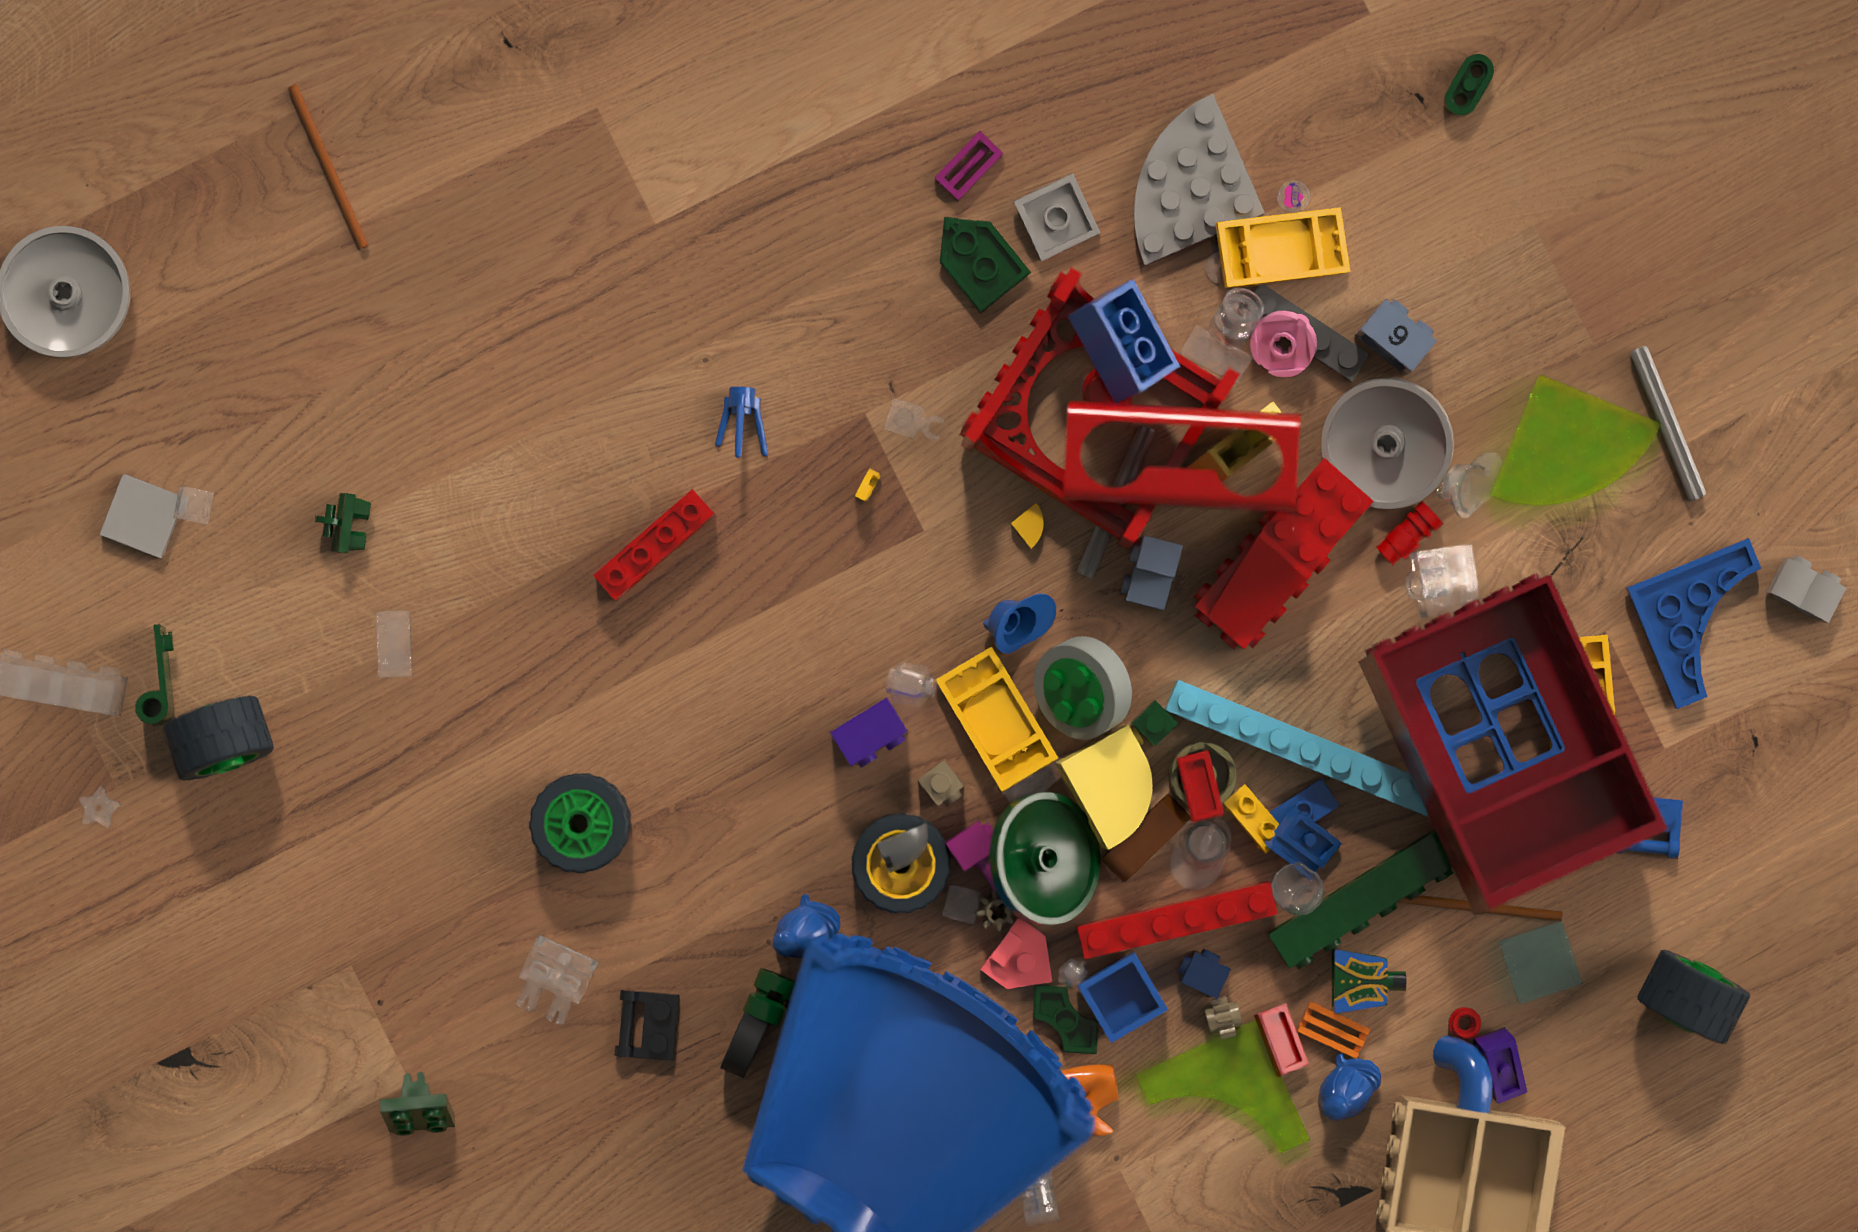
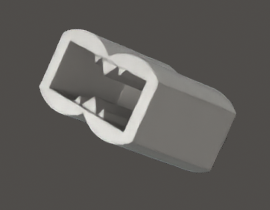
M1795 555L1793 559L1783 558L1766 593L1822 623H1829L1846 590V587L1839 584L1841 578L1825 570L1822 574L1810 569L1812 563L1800 556Z

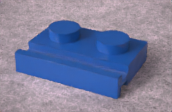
M1295 806L1275 829L1274 837L1264 843L1312 880L1316 877L1314 874L1319 867L1323 868L1342 844L1335 836Z

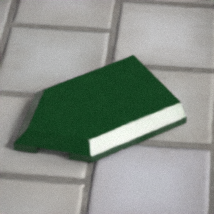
M944 217L939 263L980 314L1031 274V271L990 221Z

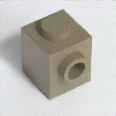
M944 759L918 779L937 806L944 802L948 807L962 796L959 790L964 785Z

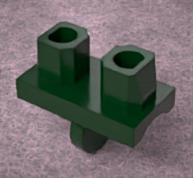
M339 493L336 518V505L326 504L325 517L315 516L316 523L324 524L323 537L332 538L333 525H335L331 551L348 553V550L365 549L366 533L351 531L353 518L368 520L371 509L370 502L356 498V494Z

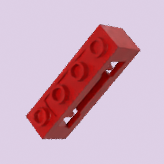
M690 490L593 576L610 596L618 601L716 516L715 513L695 490Z

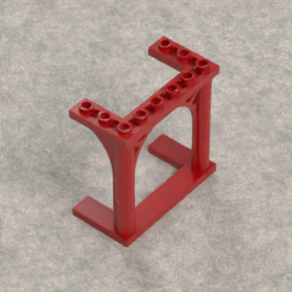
M1071 267L1067 274L1060 272L1047 295V298L1051 300L1045 311L1039 308L1029 324L1034 327L1028 339L1021 336L1012 350V353L1017 356L1010 366L1004 363L994 380L999 382L993 394L986 391L977 406L980 409L979 413L976 414L972 411L965 421L959 434L963 437L961 446L970 452L974 449L978 450L1118 539L1117 545L1128 550L1150 519L1156 505L1140 504L1135 514L1115 502L1064 500V469L1045 456L1035 442L1029 427L1028 399L1038 374L1051 360L1060 354L1075 348L1084 347L1075 328L1074 339L1069 343L1063 342L1057 334V324L1059 321L1068 320L1071 323L1068 315L1094 300L1079 283L1082 274ZM1048 331H1050L1051 339L1055 343V347L1051 352H1046L1043 349V345L1047 346ZM1171 349L1180 367L1163 377V379L1203 404L1201 408L1217 409L1225 400L1240 373L1229 367L1219 379ZM1034 353L1036 354L1038 362L1031 360ZM1028 367L1034 368L1035 374L1033 376L1026 374ZM1019 377L1025 381V383L1016 384ZM1017 393L1021 396V401L1017 406H1001L1003 402H1010L1014 398L1011 394ZM1013 412L1019 415L1021 422L1016 428L1005 430L998 426V417L1004 413ZM1190 425L1164 467L1180 468L1206 426ZM1022 433L1025 435L1026 441L1022 446L1017 439L1014 443L1008 438ZM1032 449L1035 455L1029 453L1028 450Z

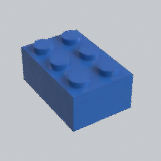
M1134 279L1106 291L1068 315L1115 403L1144 391L1180 367Z

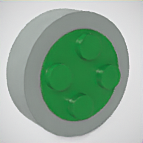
M1073 637L1051 648L1039 659L1033 679L1036 700L1046 719L1058 731L1075 739H1092L1117 726L1126 717L1132 700L1131 682L1123 662L1109 646L1091 637Z

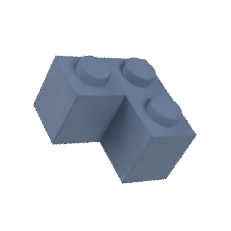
M1148 536L1141 537L1140 542L1135 541L1129 557V561L1134 562L1132 574H1125L1121 593L1126 594L1125 601L1164 611L1183 545Z

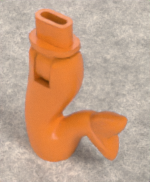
M1084 1065L1061 1070L1068 1080L1072 1076L1079 1081L1086 1093L1085 1098L1093 1107L1089 1114L1095 1117V1127L1092 1135L1106 1136L1113 1132L1112 1128L1097 1117V1113L1108 1104L1119 1100L1114 1065Z

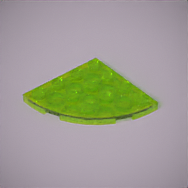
M1539 374L1489 496L1505 502L1542 506L1566 503L1592 495L1622 477L1642 457L1653 441L1661 423Z

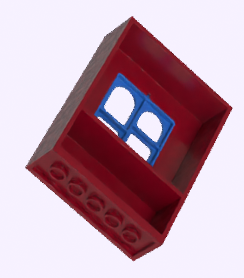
M1538 573L1520 580L1519 583L1511 586L1512 591H1510L1508 586L1491 593L1490 596L1483 598V604L1480 603L1479 599L1469 602L1454 611L1453 617H1451L1449 612L1444 613L1424 624V630L1421 629L1420 625L1412 627L1395 637L1396 642L1394 643L1391 642L1390 638L1380 641L1365 650L1367 656L1359 661V665L1474 916L1668 830L1550 574L1539 578ZM1495 653L1503 654L1509 657L1516 665L1523 685L1519 689L1496 699H1490L1487 697L1479 679V665L1488 655ZM1444 675H1454L1464 681L1482 718L1480 724L1453 736L1446 734L1430 698L1432 684L1437 678ZM1524 700H1530L1534 704L1548 734L1552 748L1548 752L1528 761L1518 762L1499 724L1497 714ZM1488 736L1495 745L1504 769L1492 777L1476 784H1471L1468 782L1456 757V750L1479 738Z

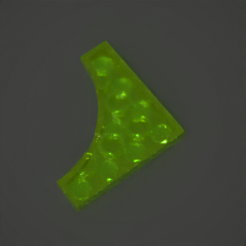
M1255 1020L1235 1028L1236 1036L1221 1039L1219 1035L1135 1074L1149 1105L1177 1097L1211 1098L1237 1107L1251 1116L1267 1131L1280 1153L1310 1140L1282 1077L1276 1076Z

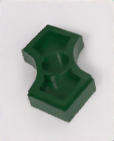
M1034 985L1033 1018L1049 1023L1058 1031L1063 1042L1064 1053L1097 1054L1098 1021L1085 1018L1073 1008L1069 1000L1067 986Z

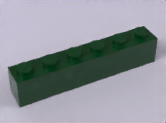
M1436 830L1423 835L1267 932L1268 937L1288 968L1295 966L1297 970L1303 968L1314 960L1312 954L1322 948L1325 952L1332 950L1342 943L1340 937L1349 931L1353 935L1361 932L1370 925L1367 920L1378 913L1381 918L1390 914L1398 908L1396 902L1406 896L1409 900H1412L1426 891L1424 885L1435 879L1439 883L1454 873L1451 869L1452 865Z

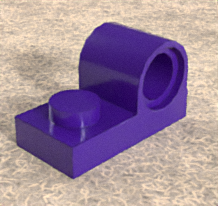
M1503 1027L1473 1039V1046L1477 1047L1488 1063L1492 1076V1097L1496 1103L1500 1104L1527 1093L1516 1039Z

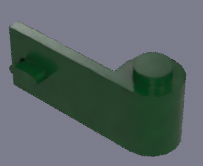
M155 624L153 628L160 690L143 693L136 701L135 711L141 721L151 726L160 727L171 721L174 714L168 651H174L172 631L168 632L167 635L166 627L161 624Z

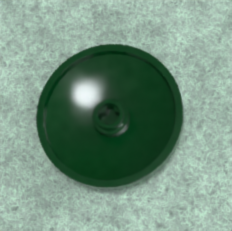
M1050 792L1025 795L1015 800L1003 811L992 833L989 862L993 883L1001 900L1017 917L1036 925L1060 924L1076 917L1088 905L1099 880L1101 867L1100 848L1087 815L1075 802L1063 795Z

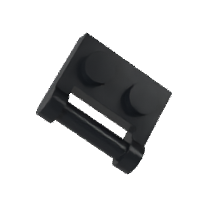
M620 990L619 1000L623 1001L619 1045H615L614 1055L673 1061L680 994ZM636 1002H645L641 1047L632 1046Z

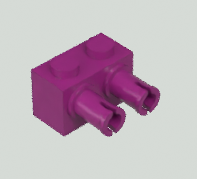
M977 820L948 839L946 844L964 871L972 866L974 868L978 866L994 891L996 888L991 876L989 849L993 829L988 822L982 825Z

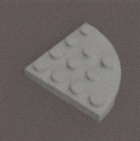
M1213 94L1197 101L1179 114L1160 134L1143 164L1134 200V228L1138 250L1144 266L1217 235L1215 226L1217 222L1256 218L1265 214Z

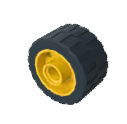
M905 813L889 814L872 822L859 836L852 854V875L863 897L868 902L873 903L875 907L895 914L912 913V911L921 910L932 901L934 902L942 890H944L950 875L949 849L940 831L929 821L919 816ZM927 823L929 837L927 847L920 858L915 860L909 869L904 872L894 871L889 873L877 842Z

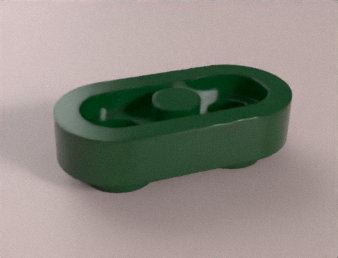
M1473 54L1467 57L1460 66L1444 95V105L1450 114L1463 117L1470 114L1477 106L1494 75L1493 63L1487 56ZM1479 67L1482 71L1481 77H1473L1470 72L1471 68ZM1456 95L1465 97L1466 103L1464 106H1458L1455 103L1454 98Z

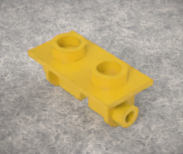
M1244 784L1223 802V805L1226 807L1224 810L1226 812L1229 811L1256 842L1257 849L1261 848L1266 854L1271 849L1264 843L1274 837V831L1279 826V823Z

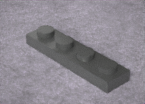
M1258 285L1242 310L1258 322L1263 317L1276 311H1290L1305 315L1309 319L1310 325L1313 327L1317 337V351L1313 358L1350 382L1354 380L1370 355L1266 285Z

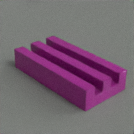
M979 131L934 179L959 201L998 161L1003 152ZM981 141L984 146L948 182L945 177ZM989 150L994 153L958 191L954 188Z

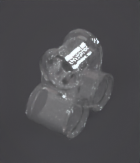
M1050 1170L1021 1194L1027 1227L1060 1221Z

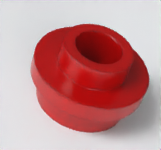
M1460 1007L1451 1013L1448 1027L1456 1038L1470 1040L1479 1033L1481 1018L1475 1010L1469 1007ZM1463 1017H1467L1470 1020V1026L1467 1029L1459 1027V1020Z

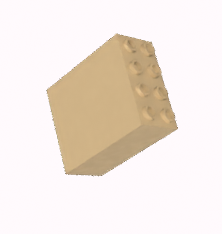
M1401 1095L1400 1103L1394 1102L1392 1121L1396 1125L1395 1134H1389L1386 1153L1390 1154L1391 1157L1389 1167H1384L1381 1179V1186L1385 1187L1384 1200L1379 1199L1376 1210V1219H1379L1380 1225L1386 1232H1549L1565 1133L1564 1125L1552 1119L1490 1110V1113L1474 1112L1458 1108L1457 1104L1404 1095Z

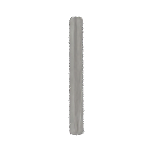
M1647 346L1637 348L1631 352V358L1687 497L1690 501L1702 498L1706 495V490Z
M1145 425L1138 426L1112 488L1127 486L1135 481L1155 434L1152 428ZM1118 503L1122 507L1125 505V503ZM1098 526L1093 531L1077 569L1080 575L1087 578L1094 577L1111 537V534Z

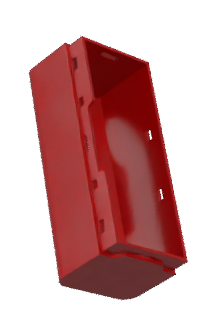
M1071 401L1068 404L1063 499L1295 513L1301 414ZM1109 421L1256 429L1268 434L1277 443L1282 455V470L1278 480L1271 488L1261 494L1252 496L1240 495L1229 490L1213 470L1147 467L1138 479L1131 484L1119 488H1110L1096 483L1088 476L1081 461V447L1085 437L1094 427Z

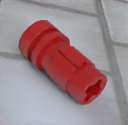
M1423 501L1414 507L1415 512L1412 513L1410 511L1407 513V519L1398 524L1376 546V549L1392 566L1401 558L1406 560L1420 547L1418 543L1426 537L1428 539L1432 536L1430 533L1432 530L1436 532L1444 525L1439 517Z

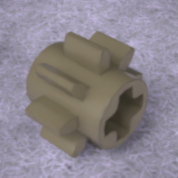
M990 889V896L987 898L978 897L981 906L974 913L984 917L981 922L983 927H988L992 922L994 928L997 931H1001V924L1005 922L1013 924V920L1010 918L1011 911L1001 898L998 897L996 890ZM993 904L1001 910L998 916L990 910Z
M1226 996L1212 999V1008L1204 1010L1210 1034L1218 1032L1221 1039L1236 1036L1235 1027L1243 1026L1237 1002L1228 1003Z

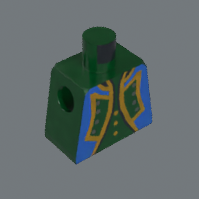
M1333 948L1331 1011L1343 1013L1387 1005V991H1406V971H1387V958Z

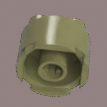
M1196 742L1183 747L1177 752L1170 764L1169 781L1173 792L1181 801L1187 804L1176 758L1209 750L1221 802L1223 803L1229 798L1235 788L1237 774L1232 757L1222 747L1207 742Z

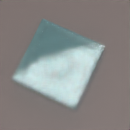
M1562 921L1499 941L1519 1004L1583 984Z

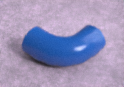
M1442 1036L1435 1044L1433 1059L1438 1067L1454 1071L1457 1074L1460 1082L1457 1107L1474 1112L1490 1113L1492 1076L1486 1059L1477 1047L1455 1037Z

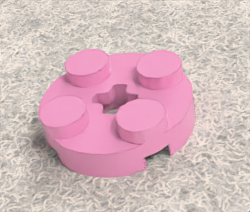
M1276 311L1259 321L1251 336L1250 349L1254 360L1258 365L1261 364L1264 368L1268 369V373L1277 377H1292L1301 373L1311 363L1317 351V337L1313 327L1310 325L1309 319L1305 315L1290 311ZM1281 337H1286L1287 340L1291 341L1292 345L1288 347V351H1283L1282 346H1276L1275 342L1279 341Z

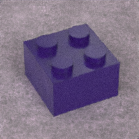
M885 698L830 733L849 764L852 766L858 763L859 767L862 768L877 758L875 751L886 746L889 751L904 742L905 738L902 734L908 730L888 698Z

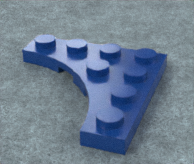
M1749 538L1626 588L1675 709L1708 697L1701 673L1700 645L1702 635L1705 632L1714 607L1722 596L1740 580L1761 569Z

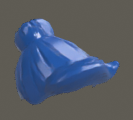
M804 894L801 897L800 906L788 912L779 920L774 933L773 948L779 955L784 957L804 958L806 949L813 940L827 935L830 940L834 934H838L841 926L840 916L833 907L811 901L809 895Z
M1343 1054L1336 1056V1068L1327 1075L1319 1089L1318 1102L1323 1110V1114L1327 1118L1339 1121L1352 1118L1364 1111L1372 1094L1381 1085L1380 1070L1372 1061L1345 1059Z

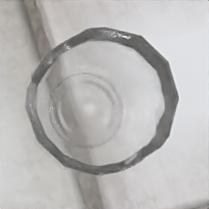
M1304 863L1285 865L1275 874L1271 883L1272 895L1284 911L1296 916L1306 915L1315 910L1320 905L1325 894L1323 880L1320 879L1317 872L1309 869Z

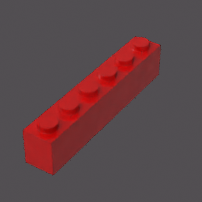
M1263 881L1076 925L1083 957L1088 959L1278 915L1271 883Z

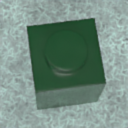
M1153 700L1131 722L1154 747L1179 724L1156 700Z

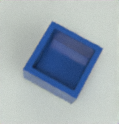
M1134 951L1129 952L1076 983L1111 1043L1168 1010Z

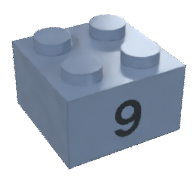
M1385 299L1355 333V336L1406 376L1415 369L1437 342L1432 337L1435 332L1423 321L1419 320L1415 323L1407 316L1408 309L1397 300L1393 299L1392 302H1389Z

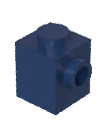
M1203 948L1201 953L1193 951L1190 957L1185 955L1177 973L1181 974L1180 982L1217 999L1231 969L1219 963L1221 956Z

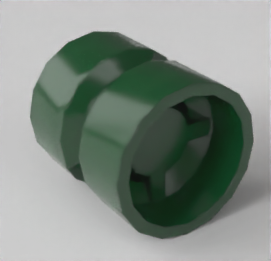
M760 968L753 984L757 990L749 994L743 1011L760 1020L781 1027L789 1010L785 1004L792 1000L797 982L776 972ZM770 990L777 992L775 999L767 996Z

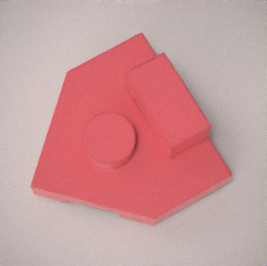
M1018 917L980 970L1006 989L1052 982L1046 936Z

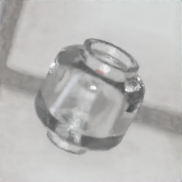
M904 661L889 670L886 692L891 694V698L895 703L921 707L926 703L928 697H934L937 680L932 678L931 670L928 666Z

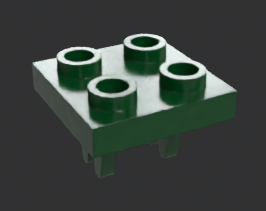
M423 1072L417 1074L415 1082H412L409 1073L404 1075L400 1098L380 1099V1113L389 1132L395 1135H411L416 1130L440 1133L446 1131L447 1128L455 1127V1114L446 1093L431 1095Z

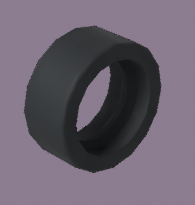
M744 1012L720 1068L744 1078L765 1033L768 1022Z

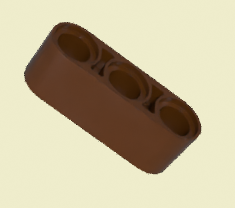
M1168 793L1145 815L1134 833L1118 845L1112 847L1101 858L1102 862L1123 883L1126 882L1190 820V814Z

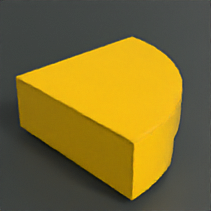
M869 469L855 498L865 503L866 501L868 502L880 478V473Z
M1037 503L1011 523L1030 549L1037 544L1043 532V515Z

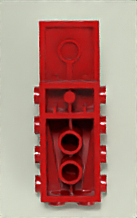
M1323 458L1297 488L1295 513L1267 512L1258 522L1263 527L1257 534L1253 536L1249 533L1237 546L1241 552L1232 561L1228 557L1215 572L1219 577L1213 584L1209 585L1205 582L1193 596L1198 600L1193 605L1198 610L1195 616L1208 628L1214 624L1223 633L1219 637L1233 650L1237 646L1245 649L1248 645L1253 649L1265 636V633L1262 631L1264 626L1269 621L1275 624L1287 611V608L1283 606L1291 596L1297 599L1309 586L1306 581L1313 575L1311 573L1314 571L1316 574H1319L1331 561L1327 557L1331 549L1374 501L1326 458Z

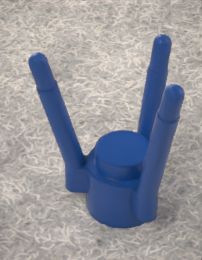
M730 387L729 397H724V409L715 446L720 447L732 409V415H736V458H740L742 452L744 416H750L751 410L754 413L762 455L764 457L768 456L766 436L760 411L761 398H755V388Z

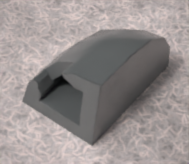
M927 823L877 842L889 873L909 866L920 858L927 847L929 837Z

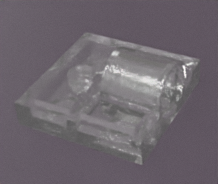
M1472 543L1410 553L1413 571L1407 574L1405 587L1409 597L1412 600H1418L1421 618L1438 616L1447 612L1453 613L1460 609L1461 606L1476 599H1479L1481 603Z

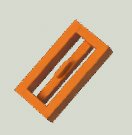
M1309 1001L1296 1030L1357 1059L1359 1051L1365 1043V1038L1371 1029ZM1313 1010L1360 1031L1358 1038L1312 1017ZM1307 1023L1314 1024L1354 1043L1353 1049L1305 1028Z

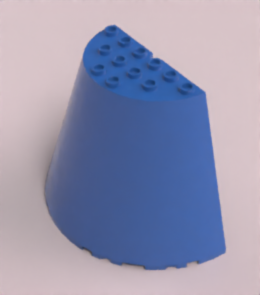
M834 934L831 940L828 941L829 937L824 935L813 940L806 949L742 1171L748 1175L752 1183L760 1187L765 1186L775 1193L776 1198L780 1202L788 1206L793 1205L803 1212L804 1217L809 1222L816 1225L824 1222L832 1228L831 1232H974L1084 1144L1093 1133L1095 1117L1089 1115L1093 1107L1085 1098L1086 1093L1081 1084L1072 1076L1068 1080L1061 1072L1062 1064L1059 1062L1060 1058L1055 1052L1044 1045L1032 1030L1027 1035L1018 1029L1019 1027L1015 1025L1019 1019L987 995L948 971L943 976L939 973H934L929 970L932 965L931 962L921 957H915L895 946L893 949L886 947L883 951L871 947L873 941L870 938L856 935L847 937L843 934Z

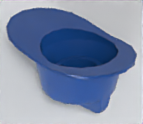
M1042 593L1029 596L1021 601L1003 600L994 607L990 617L983 622V626L995 638L997 649L1002 653L1010 654L1038 639L1048 631L1056 616V604L1054 599L1048 594Z

